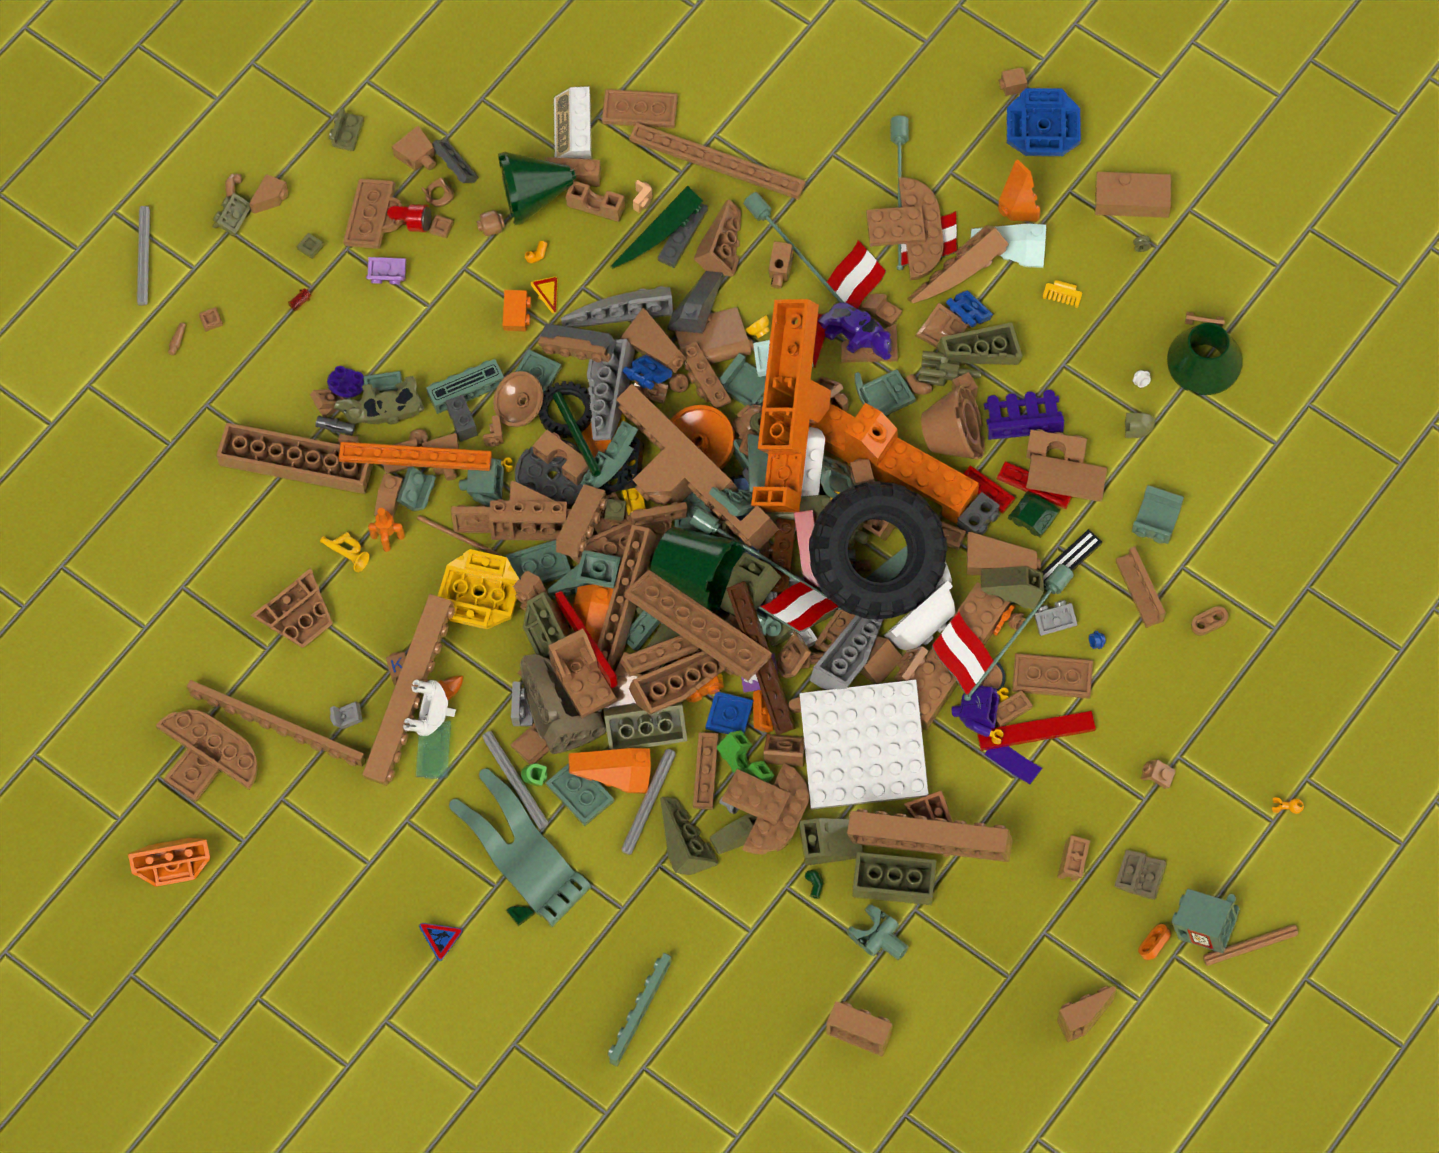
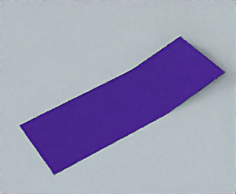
M1009 746L990 749L984 754L1028 784H1031L1042 770L1041 767L1029 761Z

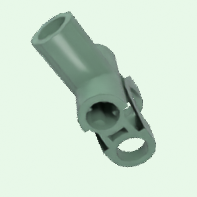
M868 905L865 911L873 920V927L870 930L861 931L850 926L847 934L869 955L875 956L882 948L899 961L909 948L908 945L893 935L899 924L879 908ZM886 917L885 921L880 925V919Z

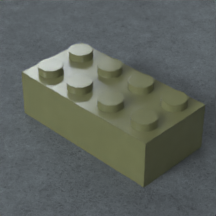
M682 701L652 714H648L637 704L604 708L609 750L645 748L687 741Z
M857 852L853 897L932 905L936 860Z

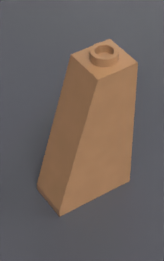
M644 308L641 309L621 336L622 339H627L636 351L643 355H648L674 373L677 372L686 359Z
M968 532L967 575H981L982 569L1019 566L1040 570L1041 558H1037V551Z

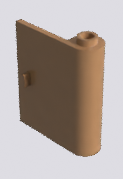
M737 307L709 314L703 333L675 331L680 349L696 342L709 364L734 359L739 353L743 356L751 355V350H754L752 339L748 340ZM684 361L683 363L685 370H688V365L686 361Z

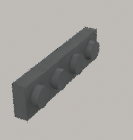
M701 203L703 208L696 215L692 213L688 217L690 221L683 228L679 226L670 235L658 256V261L675 268L707 213L708 206Z

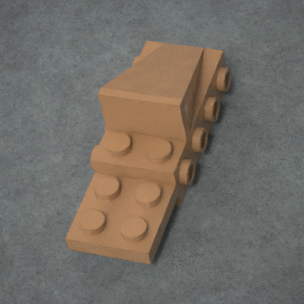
M511 481L510 501L502 499L490 500V507L452 506L451 515L454 532L491 533L492 540L553 541L557 539L560 533L556 529L563 527L571 509L567 508V502H557L522 484Z

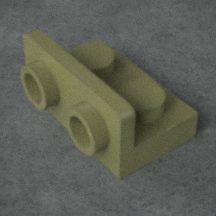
M340 108L339 113L335 115L334 129H331L329 133L332 146L354 151L364 121L363 117L347 114L344 108Z
M235 193L230 197L226 196L221 204L223 209L214 216L213 221L215 223L212 226L215 229L219 226L233 236L237 233L250 210L249 202Z

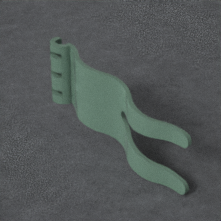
M482 769L479 777L501 807L514 835V842L507 844L485 818L458 799H452L449 807L451 811L474 831L498 870L516 888L534 912L540 917H544L549 925L553 927L591 888V885L581 874L572 870L558 851L537 830L512 790L489 769ZM575 882L581 886L582 889L580 891L573 885ZM562 895L569 900L568 904L560 898ZM549 908L557 914L555 917L547 911Z

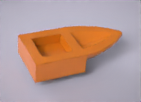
M454 676L438 682L442 686L448 701L459 691L463 682V676Z

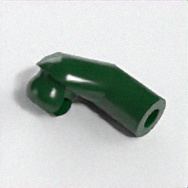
M808 870L805 873V879L813 885L810 897L819 899L824 882L818 871Z

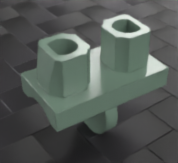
M756 611L763 634L767 633L769 636H777L781 632L780 622L773 619L768 613L764 615Z

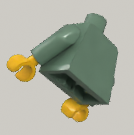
M509 457L503 461L491 458L490 471L468 470L467 479L459 481L460 490H467V493L473 497L474 501L490 507V500L502 499L504 471L511 472L513 470L512 465H506L512 464L513 460Z

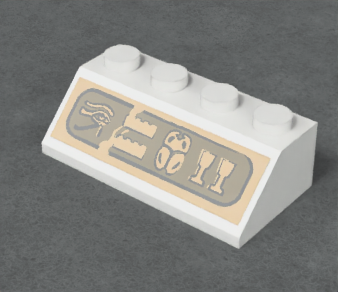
M571 87L554 97L555 158L591 159V103L589 87Z

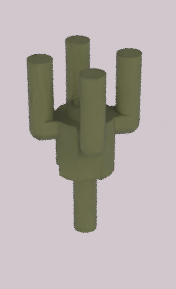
M923 351L922 358L925 359H922L921 366L936 368V370L921 368L920 375L923 376H920L919 382L944 386L946 380H953L968 372L973 378H980L981 371L959 368L960 362L948 361L949 359L945 358L943 353Z

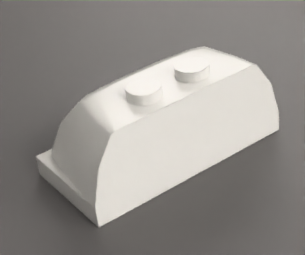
M809 427L801 496H812L819 493L825 436L818 428Z
M946 581L939 585L929 598L916 609L910 611L884 636L892 644L903 650L918 648L923 643L924 645L928 644L934 638L932 635L936 631L940 633L947 627L946 622L955 614L954 600L949 591L953 587L951 583Z

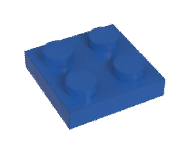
M722 692L716 693L706 723V729L724 734L741 730L745 734L753 707V700Z

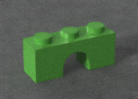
M741 730L730 732L716 748L719 750L721 757L727 761L732 772L735 773L736 769L768 783L774 777V774L766 763L758 761L749 764L746 754L752 746L750 741Z

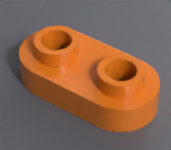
M1165 924L1155 926L1142 942L1138 953L1144 960L1154 959L1165 943L1168 942L1171 936V931Z

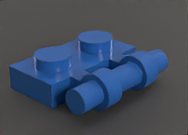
M968 290L957 294L954 300L949 298L946 302L950 306V310L953 313H957L962 318V321L965 324H969L972 328L977 323L981 324L990 320L993 316Z
M648 355L634 360L631 369L627 366L623 369V373L627 375V378L637 381L641 387H647L650 390L654 387L652 381L660 384L672 377V370Z

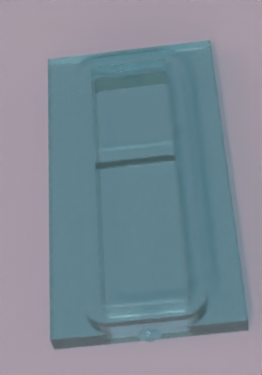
M444 721L430 735H419L416 777H424L426 779L448 777L451 721Z

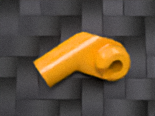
M539 241L536 251L526 252L524 257L527 262L535 263L542 260L548 244L545 241Z

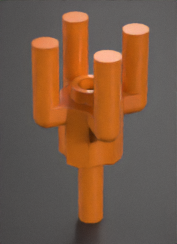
M379 508L378 514L375 517L376 522L370 523L368 529L372 539H377L378 534L381 536L383 550L389 552L391 550L389 536L396 532L398 539L402 540L405 538L402 524L394 523L389 511Z

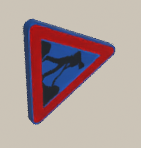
M426 923L419 925L438 961L443 960L462 933L460 928Z

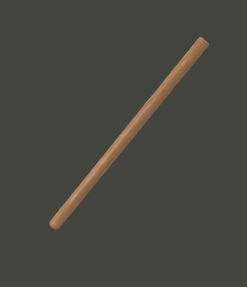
M420 515L417 517L418 520L486 553L502 556Z

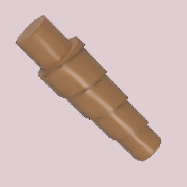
M184 323L178 325L170 341V348L168 350L170 355H175L176 351L179 350L186 326Z

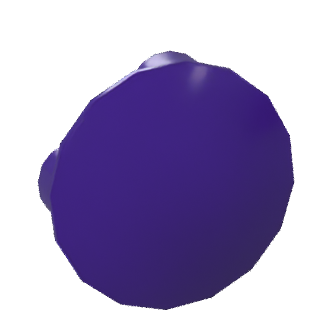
M337 366L328 376L327 384L329 389L340 397H355L363 390L364 376L361 372Z

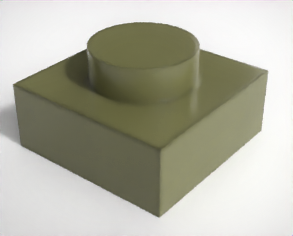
M307 233L297 245V248L313 259L323 247V242Z
M607 499L604 519L623 521L626 501Z

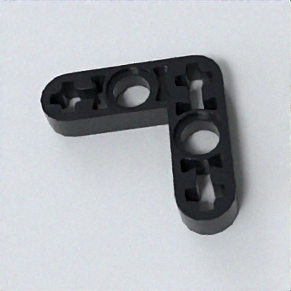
M634 437L629 446L634 448V450L622 466V471H618L598 489L605 490V493L632 489L637 486L633 479L642 471L644 444L639 438ZM636 459V463L632 466H629V463L632 460ZM618 478L615 485H610L612 480Z

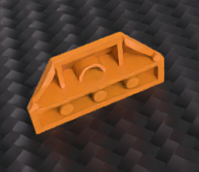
M185 838L148 845L129 853L128 857L132 874L157 887L196 879L210 860L207 839Z

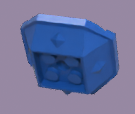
M1025 88L1007 107V144L1025 156H1063L1081 142L1080 108L1067 96L1063 89Z

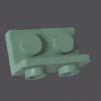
M408 467L396 501L412 511L423 510L428 504V498L434 487L436 476L433 474L425 475L414 467Z

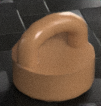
M677 373L671 377L669 383L670 390L681 393L687 389L688 379L684 374Z

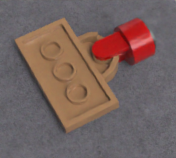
M359 179L343 243L345 246L380 249L383 234L398 229L402 224L407 225L408 231L425 233L430 228L431 210L428 205L410 204L409 207H403L400 200L393 198L396 186L394 181Z

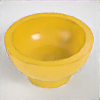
M765 315L745 329V332L752 336L755 335L757 339L769 332L768 316Z

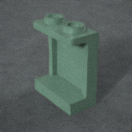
M739 353L719 378V381L727 394L745 406L747 404L749 406H763L766 376L758 377L757 368L745 362V356Z

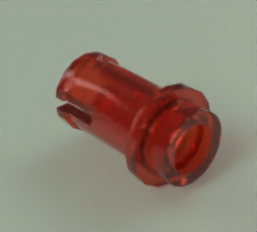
M300 289L299 293L288 304L294 311H297L306 301H310L312 295L307 289Z

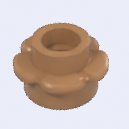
M1012 614L1009 618V627L1017 631L1026 620L1024 614Z

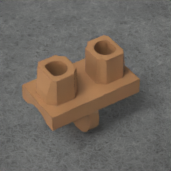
M635 381L634 386L647 399L660 403L665 402L669 388L668 384L662 382L657 384L652 381L654 387L650 390L647 387H641Z

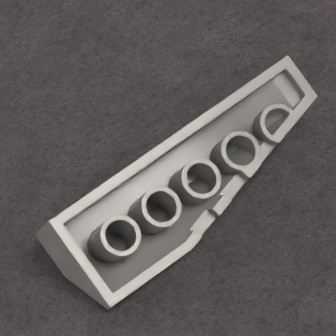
M657 287L650 290L640 289L596 301L561 317L562 326L577 328L632 321L642 308L646 309L653 318L671 316L673 305L670 287Z
M627 339L615 340L617 344L612 356H610L609 362L601 361L598 363L589 359L587 379L589 381L588 392L591 399L590 410L592 411L591 424L594 441L612 440L622 415V411L618 408L620 404L616 399L629 387L630 379L623 373V369L626 366L630 369L632 368L635 349Z
M855 616L814 666L810 681L824 690L846 689L866 665L883 619H865Z

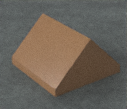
M876 636L867 663L860 673L874 684H882L895 669L902 656L889 639Z
M767 734L764 747V762L766 764L783 765L785 763L789 766L803 767L804 737Z

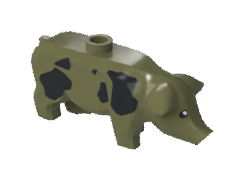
M413 376L405 377L404 382L395 384L398 392L386 391L380 393L378 388L372 387V384L363 385L364 393L360 401L354 399L338 400L335 403L334 409L340 410L351 424H381L386 422L388 424H396L399 420L418 415L419 412L424 410V406L416 392V380Z

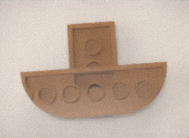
M899 177L901 207L866 210L870 246L906 244L911 281L927 276L939 264L944 247L939 204L934 193L917 180Z
M615 492L605 496V499L619 500ZM601 510L600 520L598 524L593 526V531L596 535L587 539L585 550L621 557V565L631 530L629 515L625 510L623 521L604 519L605 510ZM672 520L640 526L650 528L657 535L653 548L660 542L666 531L671 528ZM582 552L578 558L571 557L578 564H580Z
M198 710L174 712L157 723V729L187 748L164 778L167 784L196 802L218 773L222 771L250 790L257 775V760L252 747L243 737L210 715Z
M784 763L773 785L736 769L722 801L757 817L742 850L754 854H766L770 851H780L791 841L809 801V791L806 782L795 768Z

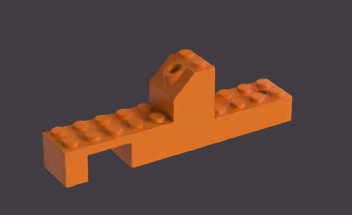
M809 299L774 300L758 449L768 454L765 487H753L751 506H759L764 512L800 511L809 423H819L829 410L831 390L811 380L819 305Z
M830 403L829 410L819 423H809V427L818 428L823 432L825 436L824 450L849 464L857 459H869L875 479L886 483H896L905 486L912 492H918L941 505L942 516L957 524L961 514L978 496V482L897 437L898 429L881 411L867 403L863 405L856 417Z

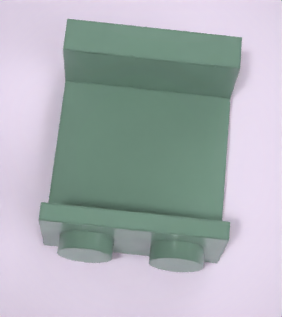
M1147 485L1132 532L1139 537H1148L1157 543L1168 544L1184 497Z

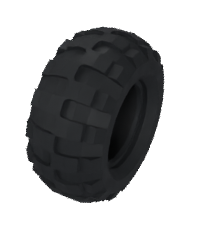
M880 481L852 486L830 500L819 513L814 523L808 549L813 577L816 578L824 595L834 602L838 608L849 614L875 620L904 615L916 609L936 590V586L943 576L946 567V552L948 551L942 522L937 513L928 505L927 501L918 493L910 491L905 486ZM872 519L887 521L897 527L905 538L907 544L905 565L896 577L887 582H872L861 577L849 561V538L853 530L863 521Z

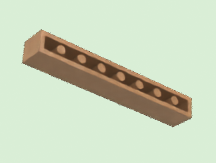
M632 525L597 645L614 672L622 658L637 606L626 599L624 595L647 571L657 536L650 528Z

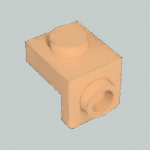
M637 180L635 187L639 194L633 200V209L640 213L649 206L653 196L651 186L646 182L642 183Z

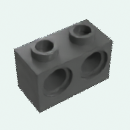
M463 394L446 400L447 411L459 441L478 436L476 425Z
M981 492L958 518L957 527L966 531L967 534L968 532L983 535L988 529L989 523H994L999 517L1000 505ZM988 508L990 511L983 512L982 509ZM970 522H977L978 525L972 526V525H970L969 523H970Z

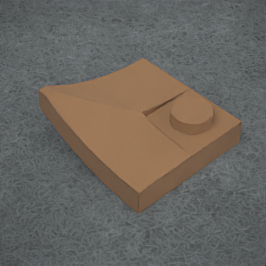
M938 303L915 336L937 348L941 337L963 333L969 324H965L960 317Z

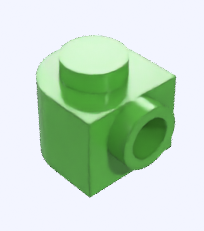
M540 764L526 765L521 771V777L528 784L542 786L547 778V767Z

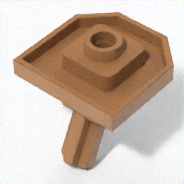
M794 631L778 654L776 667L783 677L790 678L796 676L800 668H809L810 664H817L825 653H811L800 634Z

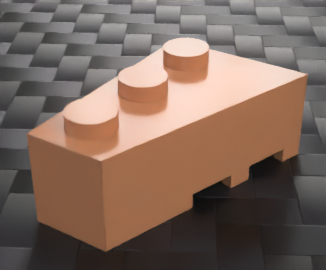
M942 791L904 804L913 818L915 816L927 817V820L942 818L946 819L947 822L953 823Z

